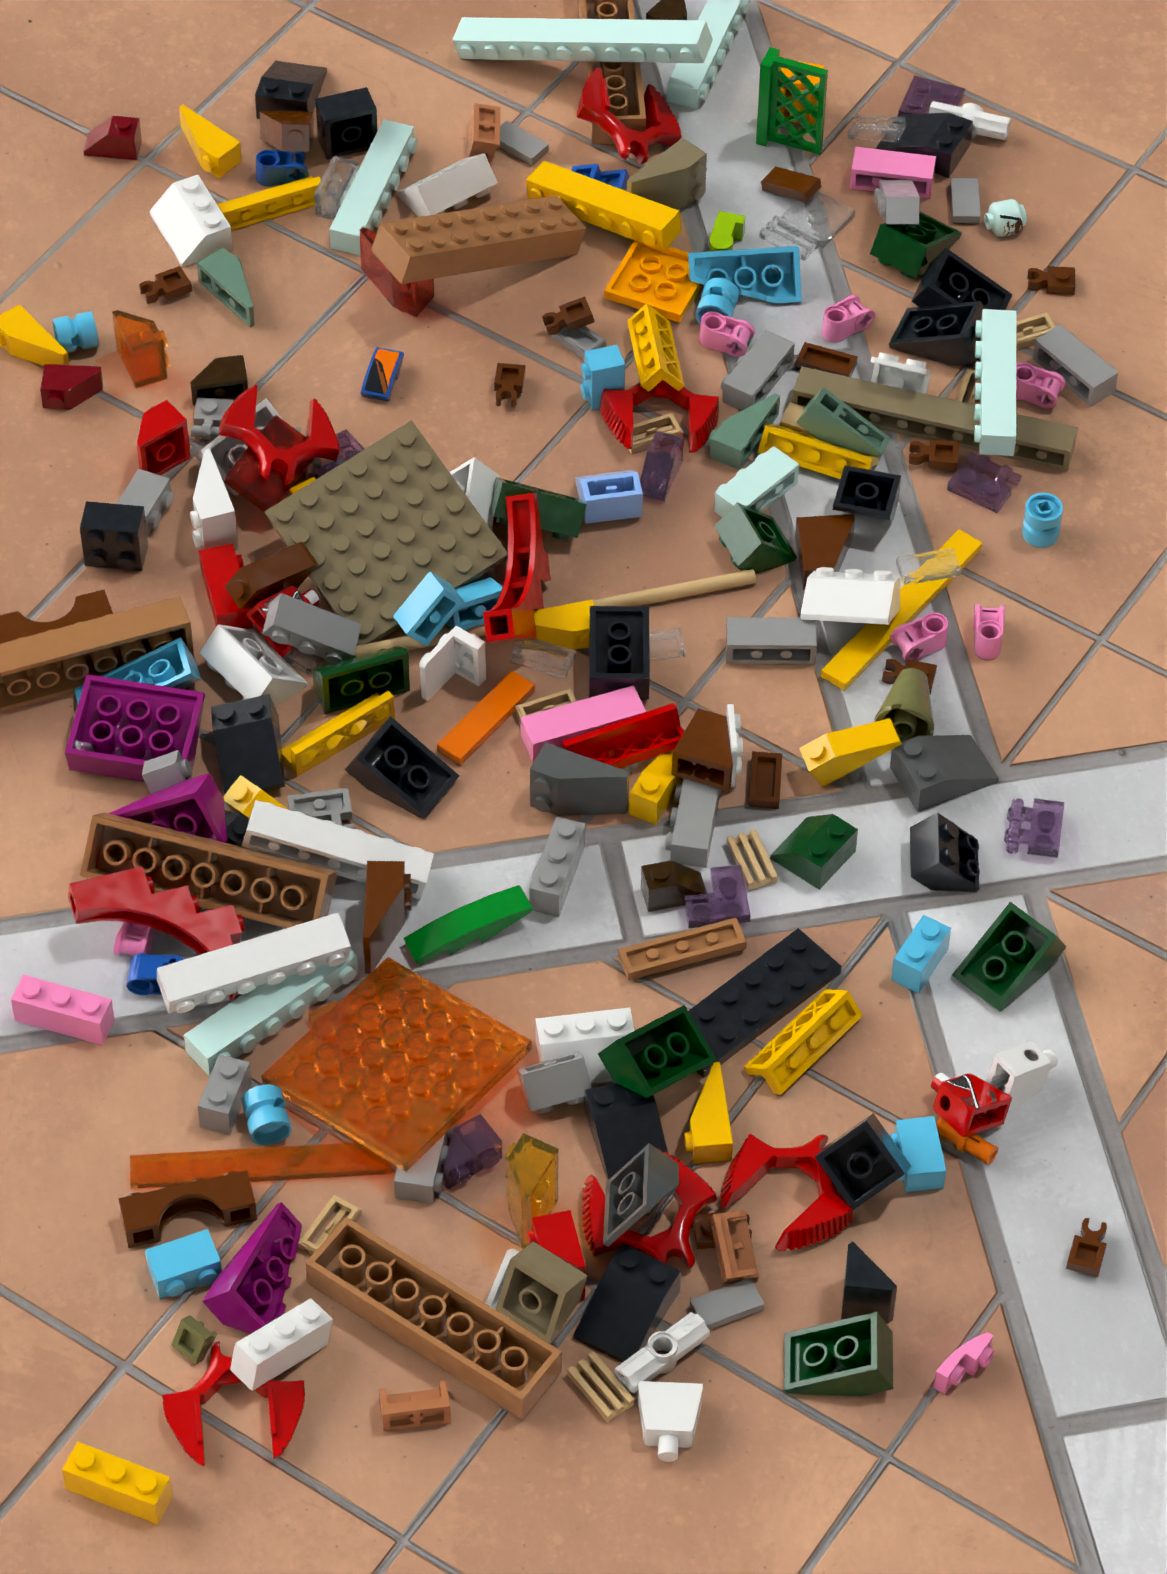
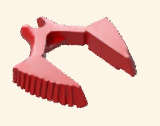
M596 68L589 74L582 89L577 118L599 125L615 142L622 159L626 160L631 153L636 157L638 164H644L648 161V152L651 145L659 143L671 147L682 138L676 116L670 110L667 102L664 101V97L660 95L659 91H656L653 85L648 84L644 93L647 130L640 132L627 128L617 117L609 112L610 102L606 79L603 78L602 69Z
M664 380L660 381L649 392L641 386L640 382L627 390L604 389L600 401L602 419L605 420L604 422L607 424V427H610L609 430L615 435V439L619 440L620 444L623 443V446L627 449H632L633 407L650 397L670 399L684 410H688L689 453H694L698 451V448H702V445H705L711 432L717 426L719 419V396L694 394L685 387L678 391Z
M257 385L241 393L230 405L220 421L219 435L245 442L258 457L261 476L266 480L269 478L270 471L276 470L282 473L284 484H289L294 480L297 466L312 457L337 461L340 450L338 439L327 413L321 407V404L318 403L317 399L313 398L310 400L306 441L288 450L275 448L258 429L254 428Z
M749 1134L731 1161L720 1191L722 1192L720 1194V1208L725 1211L736 1199L739 1200L769 1172L771 1167L775 1169L798 1168L817 1182L819 1197L783 1231L775 1245V1249L778 1251H786V1249L793 1251L795 1248L801 1249L803 1246H810L811 1243L816 1244L817 1241L822 1242L823 1239L827 1240L828 1237H834V1234H839V1231H843L848 1226V1223L853 1222L854 1211L838 1196L836 1186L815 1158L816 1154L828 1141V1136L824 1134L816 1136L803 1146L792 1148H774L762 1142L754 1135Z
M665 1151V1155L679 1164V1185L673 1193L679 1205V1210L673 1226L651 1237L627 1230L607 1247L603 1244L606 1195L597 1178L589 1175L584 1183L586 1187L582 1191L585 1193L582 1195V1200L584 1201L582 1203V1208H584L582 1210V1220L584 1221L582 1225L584 1227V1237L587 1240L586 1243L590 1246L589 1249L592 1251L593 1257L607 1251L619 1249L621 1244L625 1243L666 1264L667 1259L670 1257H680L690 1270L695 1264V1257L689 1243L690 1229L696 1214L707 1205L717 1201L716 1192L712 1190V1187L701 1176L675 1156L669 1155Z
M220 1341L212 1345L209 1368L191 1389L162 1395L164 1415L167 1418L166 1421L169 1427L172 1429L173 1434L176 1435L175 1437L179 1440L180 1445L183 1446V1450L188 1453V1456L202 1466H205L201 1404H205L223 1385L243 1383L230 1370L232 1357H227L221 1353ZM271 1379L254 1390L262 1397H268L273 1459L284 1452L283 1449L289 1445L288 1443L291 1441L304 1408L303 1404L305 1403L304 1380L278 1381Z

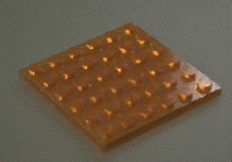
M387 957L265 1071L261 1077L263 1084L278 1086L285 1098L407 1172L533 1048L530 1039Z

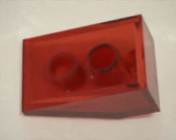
M362 226L359 230L361 269L393 307L401 312L417 317L434 297V279L401 284L371 251L377 233Z
M277 415L261 431L273 446L279 449L288 450L306 441V437ZM247 447L226 474L224 483L265 513L266 510L285 499L290 492L289 489L295 486L315 460V457L297 466L294 480L289 484H284L282 473L276 470L270 471L268 480L264 479L260 473L258 457Z

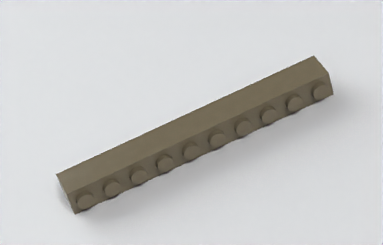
M801 366L793 389L792 403L806 407L814 396L825 387L878 429L926 440L959 442V447L979 451V443L974 442L975 425H979L980 421H974V404ZM1016 414L1014 456L1002 457L1068 471L1075 449L1078 427Z

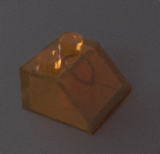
M119 310L112 311L116 349L135 388L168 379L166 367L170 366L167 352L164 350V347H168L164 331H159L153 320Z

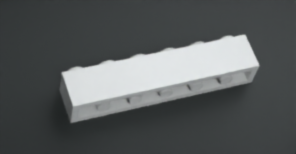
M255 800L242 843V847L335 870L338 871L337 875L363 883H366L367 861H405V874H411L412 897L419 900L426 886L434 853L424 851L419 847L407 846L389 838L377 837L359 829L347 828L329 820L317 819L299 811L287 810L277 807L272 803Z
M338 912L157 968V982L168 1013L175 1011L177 1013H185L192 1010L195 1005L204 1002L208 1004L222 1001L227 995L236 992L238 994H246L253 991L256 986L265 983L275 985L294 974L304 976L314 972L320 966L327 964L329 966H337L346 961V958L350 957L351 945Z

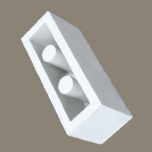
M310 1298L236 1342L230 1370L253 1391L327 1346L333 1319Z

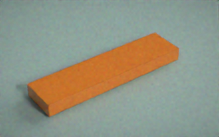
M511 670L437 744V751L457 764L462 765L515 712V706L524 703L535 692V684Z

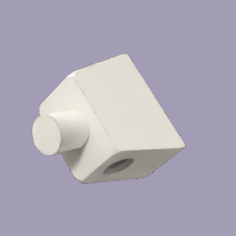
M1029 1041L997 1053L994 1056L986 1082L1012 1097L1008 1110L1010 1111L1043 1089L1049 1070L1057 1066L1058 1060L1052 1050L1047 1049L1042 1052L1034 1042Z
M638 1382V1407L644 1444L647 1446H658V1459L665 1462L675 1461L678 1459L679 1447H692L702 1406L703 1384Z

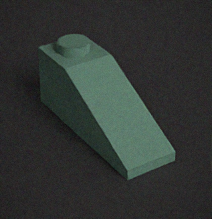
M222 247L197 262L199 283L250 328L254 326L253 303L239 258L234 254H230Z
M825 387L806 405L796 422L819 440L878 458L882 455L891 439Z
M775 393L725 419L717 430L714 429L709 436L710 458L741 470L760 443L765 425L772 424L778 417L780 395Z

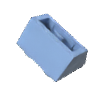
M628 470L575 477L579 499L587 504L584 513L585 524L642 517L643 492L638 472Z

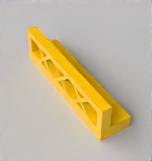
M310 176L217 204V206L231 226L232 231L324 203L323 182L319 176L315 178Z
M646 303L627 320L640 384L649 392L660 381L664 380L680 391L685 385L670 321Z
M774 423L765 425L757 452L759 454L765 453L774 446L799 463L800 467L841 479L844 465L872 470V467L878 465L879 461L878 457L817 439L815 436Z
M389 691L382 695L375 693L282 748L283 762L297 777L377 730L390 716L395 719L394 696Z
M833 989L822 991L743 1067L748 1075L763 1076L773 1094H782L863 1016L850 992Z

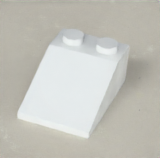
M210 449L204 450L194 491V511L190 512L193 528H196V530L192 531L193 541L196 548L207 549L233 544L234 549L237 550L238 539L235 510Z

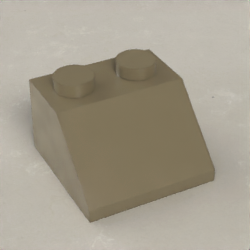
M531 1242L511 1258L495 1310L550 1344L554 1341L579 1303L588 1275L537 1243Z

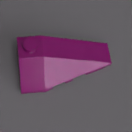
M210 773L184 780L108 813L224 843L227 841L224 798Z

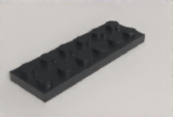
M797 928L691 1008L689 1013L717 1059L715 1062H720L722 1065L840 975L842 966ZM713 1063L698 1070L697 1073L705 1078L709 1075Z

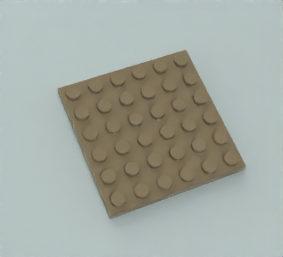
M412 420L265 511V516L287 547L303 542L312 554L318 566L308 577L334 614L362 624L357 646L377 642L401 627L393 615L429 571L446 580L454 589L468 585L508 558V552Z

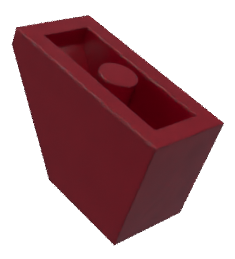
M123 116L110 117L88 133L83 151L84 155L137 160L142 143L140 119Z
M44 365L40 387L43 408L71 410L103 390L102 370L99 366Z

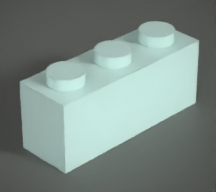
M774 446L767 452L759 454L752 464L747 468L739 470L733 479L718 487L714 495V512L723 517L737 502L757 511H764L798 483L799 463Z

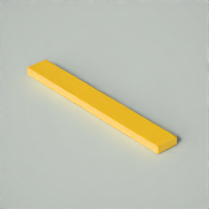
M958 529L900 589V611L888 625L867 623L821 670V677L845 691L892 643L890 635L893 630L902 624L912 622L982 550L983 543Z

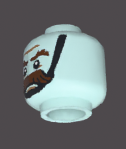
M1014 199L993 202L989 206L988 213L984 215L986 228L988 230L991 229L995 236L1004 237L1020 233L1023 226L1027 223V216L1022 204H1019Z

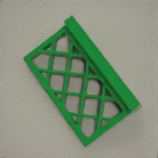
M769 47L760 64L756 144L766 147L768 142L772 141L820 155L823 147L828 70L779 57L780 50ZM781 67L789 69L794 75L788 78L782 72ZM806 76L819 77L820 82L813 85ZM799 80L807 89L800 92L793 82ZM785 86L793 94L788 98L780 91ZM812 94L818 103L812 105L805 96ZM798 100L805 109L798 111L792 102ZM785 107L791 113V116L785 118L779 109ZM809 113L817 121L812 125L804 117ZM797 120L803 129L797 131L790 122ZM783 126L791 135L779 134L777 129ZM809 133L815 140V143L806 141L803 135Z

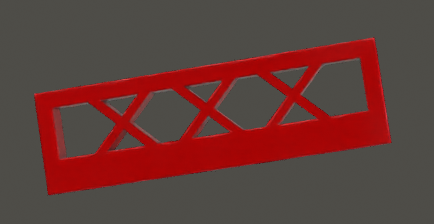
M671 703L562 741V746L565 750L620 769L674 750L685 730L680 725L677 707Z

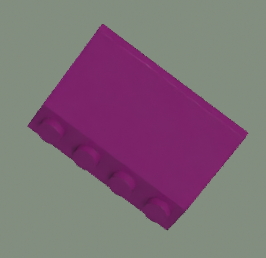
M87 674L65 750L69 770L145 782L142 777L144 762L179 750L183 760L187 759L193 770L205 693Z

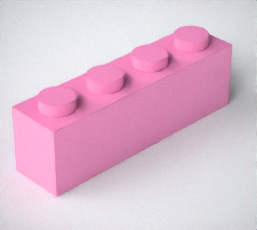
M633 685L521 717V738L534 763L545 742L563 748L562 741L645 713L646 710Z

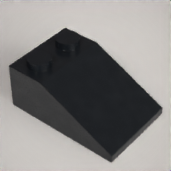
M275 60L261 76L255 93L257 119H260V111L314 112L316 106L315 99L319 97L327 74V68Z
M949 112L898 115L876 149L936 156L934 173L949 178L971 145L973 121Z
M945 248L929 263L911 302L918 307L981 301L984 309L1006 310L1013 294Z
M981 301L907 308L889 342V346L898 351L947 365L975 363L977 359L975 358L976 341H980L979 337H975L976 320L981 321L984 307Z
M590 606L589 698L634 685L640 699L649 700V607Z
M270 694L212 706V727L224 794H226L240 775L263 791L285 787L279 715Z
M391 716L379 727L344 769L366 789L421 819H424L460 776Z
M617 1083L585 1090L584 1111L607 1181L649 1143L655 1148L661 1149L662 1153L668 1152L654 1095L645 1098Z
M622 1243L606 1267L573 1338L623 1363L646 1346L649 1338L655 1332L680 1292L681 1271Z

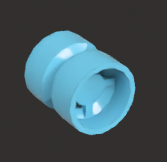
M712 278L706 282L696 310V319L700 325L702 316L707 312H718L725 316H733L739 298V290L733 282L723 278Z
M92 311L75 314L74 319H71L69 316L52 319L55 339L68 353L76 351L77 346H80L82 349L99 346Z
M1045 492L1036 493L1029 497L1025 505L1022 535L1027 543L1041 548L1049 547L1058 540L1063 514V504L1058 497Z
M264 1084L249 1089L244 1093L241 1098L245 1117L248 1118L247 1125L251 1140L255 1144L269 1146L284 1141L289 1137L292 1132L291 1123L286 1111L282 1090L278 1086Z

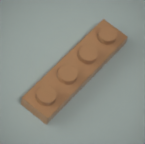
M735 917L618 949V958L629 981L746 949L747 941Z

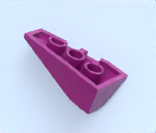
M282 1202L273 1208L222 1270L202 1301L223 1325L251 1334L285 1314L286 1304L283 1303L285 1289L290 1288L292 1278L288 1276L291 1260L296 1259L302 1224Z

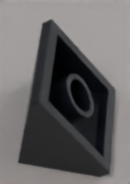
M852 1241L848 1244L841 1319L878 1312L886 1324L893 1321L897 1285Z

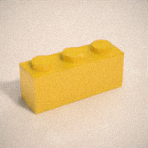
M78 1441L62 1468L65 1489L156 1525L159 1524L173 1498L169 1476Z

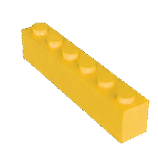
M543 161L526 179L528 199L557 196L579 220L664 251L682 232L679 210L547 161Z

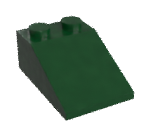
M919 211V224H880L870 254L877 257L881 264L894 266L900 269L903 275L917 278L925 274L929 263L945 248L950 249L960 239L962 232Z
M1009 902L952 976L1001 1012L1050 969L1066 949V946L1058 936L1012 902Z
M878 1312L785 1333L784 1391L787 1394L865 1396L893 1389V1332Z

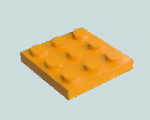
M634 240L604 289V298L636 309H641L647 303L665 318L681 323L703 284L690 281L688 252L670 246L662 251Z

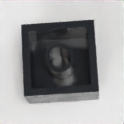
M367 87L315 99L317 136L327 160L369 150L378 130L377 108Z
M86 501L80 524L85 566L143 571L148 549L144 506Z
M874 1113L825 1146L815 1156L852 1210L905 1175L912 1167Z

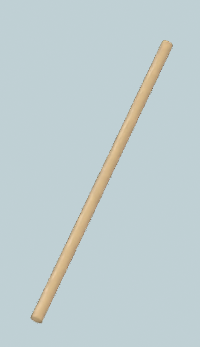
M751 569L596 599L593 602L595 606H642L755 584L756 575L755 571ZM484 624L465 630L479 637L486 636ZM441 629L428 646L423 645L410 636L356 646L354 657L395 646L406 648L407 651L436 646L440 638L444 634H448L452 629Z

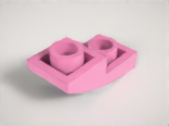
M988 1332L955 1350L937 1369L934 1388L946 1394L952 1384L957 1386L960 1383L965 1372L974 1376L981 1366L986 1368L995 1352L991 1349L994 1335Z

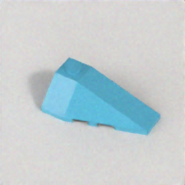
M799 246L688 253L689 278L692 282L705 285L712 278H723L733 282L737 286L739 294L771 303L802 302Z
M181 637L101 675V677L178 689L189 687L194 682L201 680L197 663ZM84 684L74 688L78 704Z

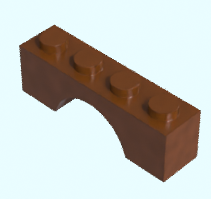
M105 589L76 596L75 603L69 613L60 619L50 622L30 620L19 611L0 615V644L73 625L77 622H84L113 614Z
M247 1170L241 1172L231 1171L223 1176L209 1179L199 1178L191 1183L177 1186L167 1185L159 1190L145 1193L135 1192L126 1197L118 1198L128 1248L161 1241L163 1231L169 1222L187 1212L198 1211L211 1214L219 1219L225 1227L257 1220L256 1202Z

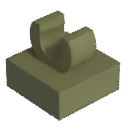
M189 1315L181 1319L171 1345L194 1364H197L204 1360L208 1348L214 1343L217 1333L215 1331L210 1332L204 1327L205 1323L197 1321Z

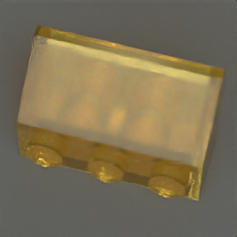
M525 1133L522 1134L517 1144L513 1142L509 1146L505 1156V1160L508 1161L505 1178L508 1179L506 1189L508 1211L522 1249L528 1246L527 1231H532V1217L551 1214L558 1202L559 1149Z

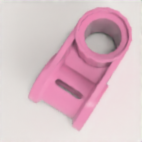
M850 295L825 309L822 336L827 341L840 342L868 328L875 319V312L870 308L864 307L857 295Z
M707 312L701 318L699 341L703 347L721 351L733 357H741L745 355L748 349V340L753 338L755 329L753 325L745 320H738L718 312Z
M1025 362L1017 363L1016 399L1045 409L1054 408L1058 402V393L1065 387V379L1059 373Z
M980 604L974 605V650L982 659H994L1000 655L1005 605H1000L999 608L980 607Z
M929 613L910 623L898 626L891 633L890 641L900 648L903 652V659L906 662L908 659L918 661L922 657L940 651L946 646L948 620L943 614Z
M124 922L115 939V955L121 956L123 953L132 956L138 953L151 954L153 943L159 931L148 926Z

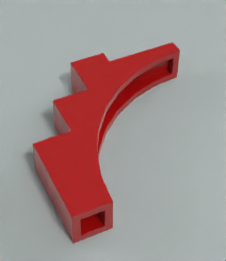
M537 493L506 497L508 517L507 568L502 592L497 603L491 610L483 612L487 642H515L537 639L534 610L544 609L541 582L551 581L548 552H544Z
M143 866L69 883L68 899L76 924L96 921H121L148 926L173 936L193 949L198 955L240 943L241 935L245 932L243 918L240 914L236 915L233 905L200 912L197 897L195 895L191 896L188 885L155 893L152 878L150 876L146 877ZM236 992L228 996L232 1002L242 994Z

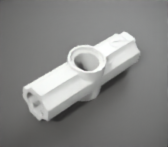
M932 101L929 113L949 112L972 120V138L978 134L1007 140L1011 118L985 113L975 103H966L962 107Z
M690 1312L666 1331H658L652 1334L648 1344L617 1366L614 1373L627 1391L635 1393L638 1390L639 1381H651L659 1374L671 1372L676 1367L677 1361L710 1337V1330L698 1314ZM664 1350L668 1353L662 1355L658 1354L657 1351Z

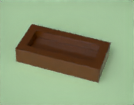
M776 166L761 181L762 191L808 202L822 187L821 180L818 177Z
M804 342L796 359L795 369L800 370L802 366L851 377L856 368L858 356Z
M752 751L749 807L779 809L783 753Z

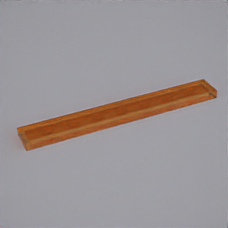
M390 1140L130 1155L131 1189L156 1188L167 1185L177 1186L191 1183L199 1178L209 1179L223 1176L231 1171L241 1172L245 1170L248 1171L250 1182L392 1174Z

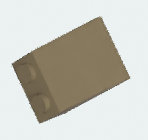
M682 138L627 180V191L676 210L688 207L705 194L707 153Z

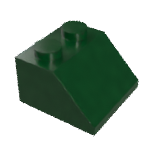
M737 502L714 525L720 535L719 541L729 550L732 555V563L740 570L753 569L755 574L794 562L797 559L774 518Z
M834 814L806 817L770 855V859L820 890L856 852L858 829Z

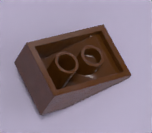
M367 861L363 928L365 974H372L404 926L406 911L412 910L411 874H405V861Z

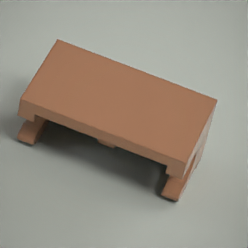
M474 103L468 124V157L485 152L487 153L488 162H491L496 148L499 149L500 107Z
M744 1210L713 1214L710 1219V1225L723 1285L739 1282L750 1277L751 1279L759 1278L746 1212Z
M439 1381V1389L392 1395L386 1394V1388L379 1389L383 1430L389 1431L451 1423L447 1382Z

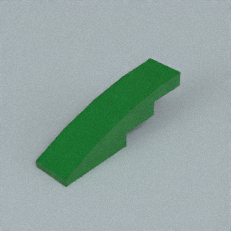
M517 885L459 907L431 921L403 939L415 962L422 966L446 950L452 955L476 939L481 943L485 942L534 911L522 887Z

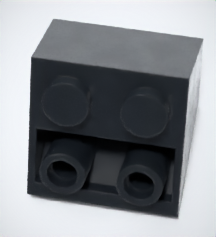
M939 813L911 826V878L931 891L975 892L979 890L978 839Z

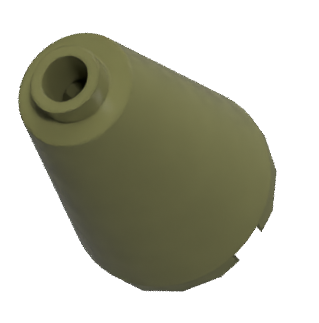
M907 668L899 673L874 719V722L890 718L901 742L917 736H933L934 734L928 678L923 671L916 668Z

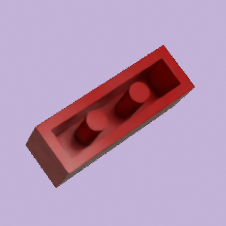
M233 544L198 550L200 570L215 625L220 624L244 629L253 628V623L246 615L252 608L239 609L224 587L235 573L244 566L242 555H236Z

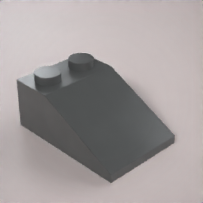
M971 735L917 736L902 742L901 745L891 751L890 769L917 812L992 785L999 780Z
M545 742L530 768V806L541 812H548L557 816L626 814L629 806V772Z
M650 1143L606 1182L603 1244L607 1247L641 1217L649 1215L655 1209L657 1203L666 1195L670 1196L679 1185V1164Z

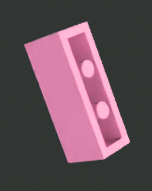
M855 147L850 189L874 192L875 188H879L880 180H912L920 197L931 198L936 156Z
M22 975L11 998L15 1021L104 1045L115 1021L112 999L27 975Z

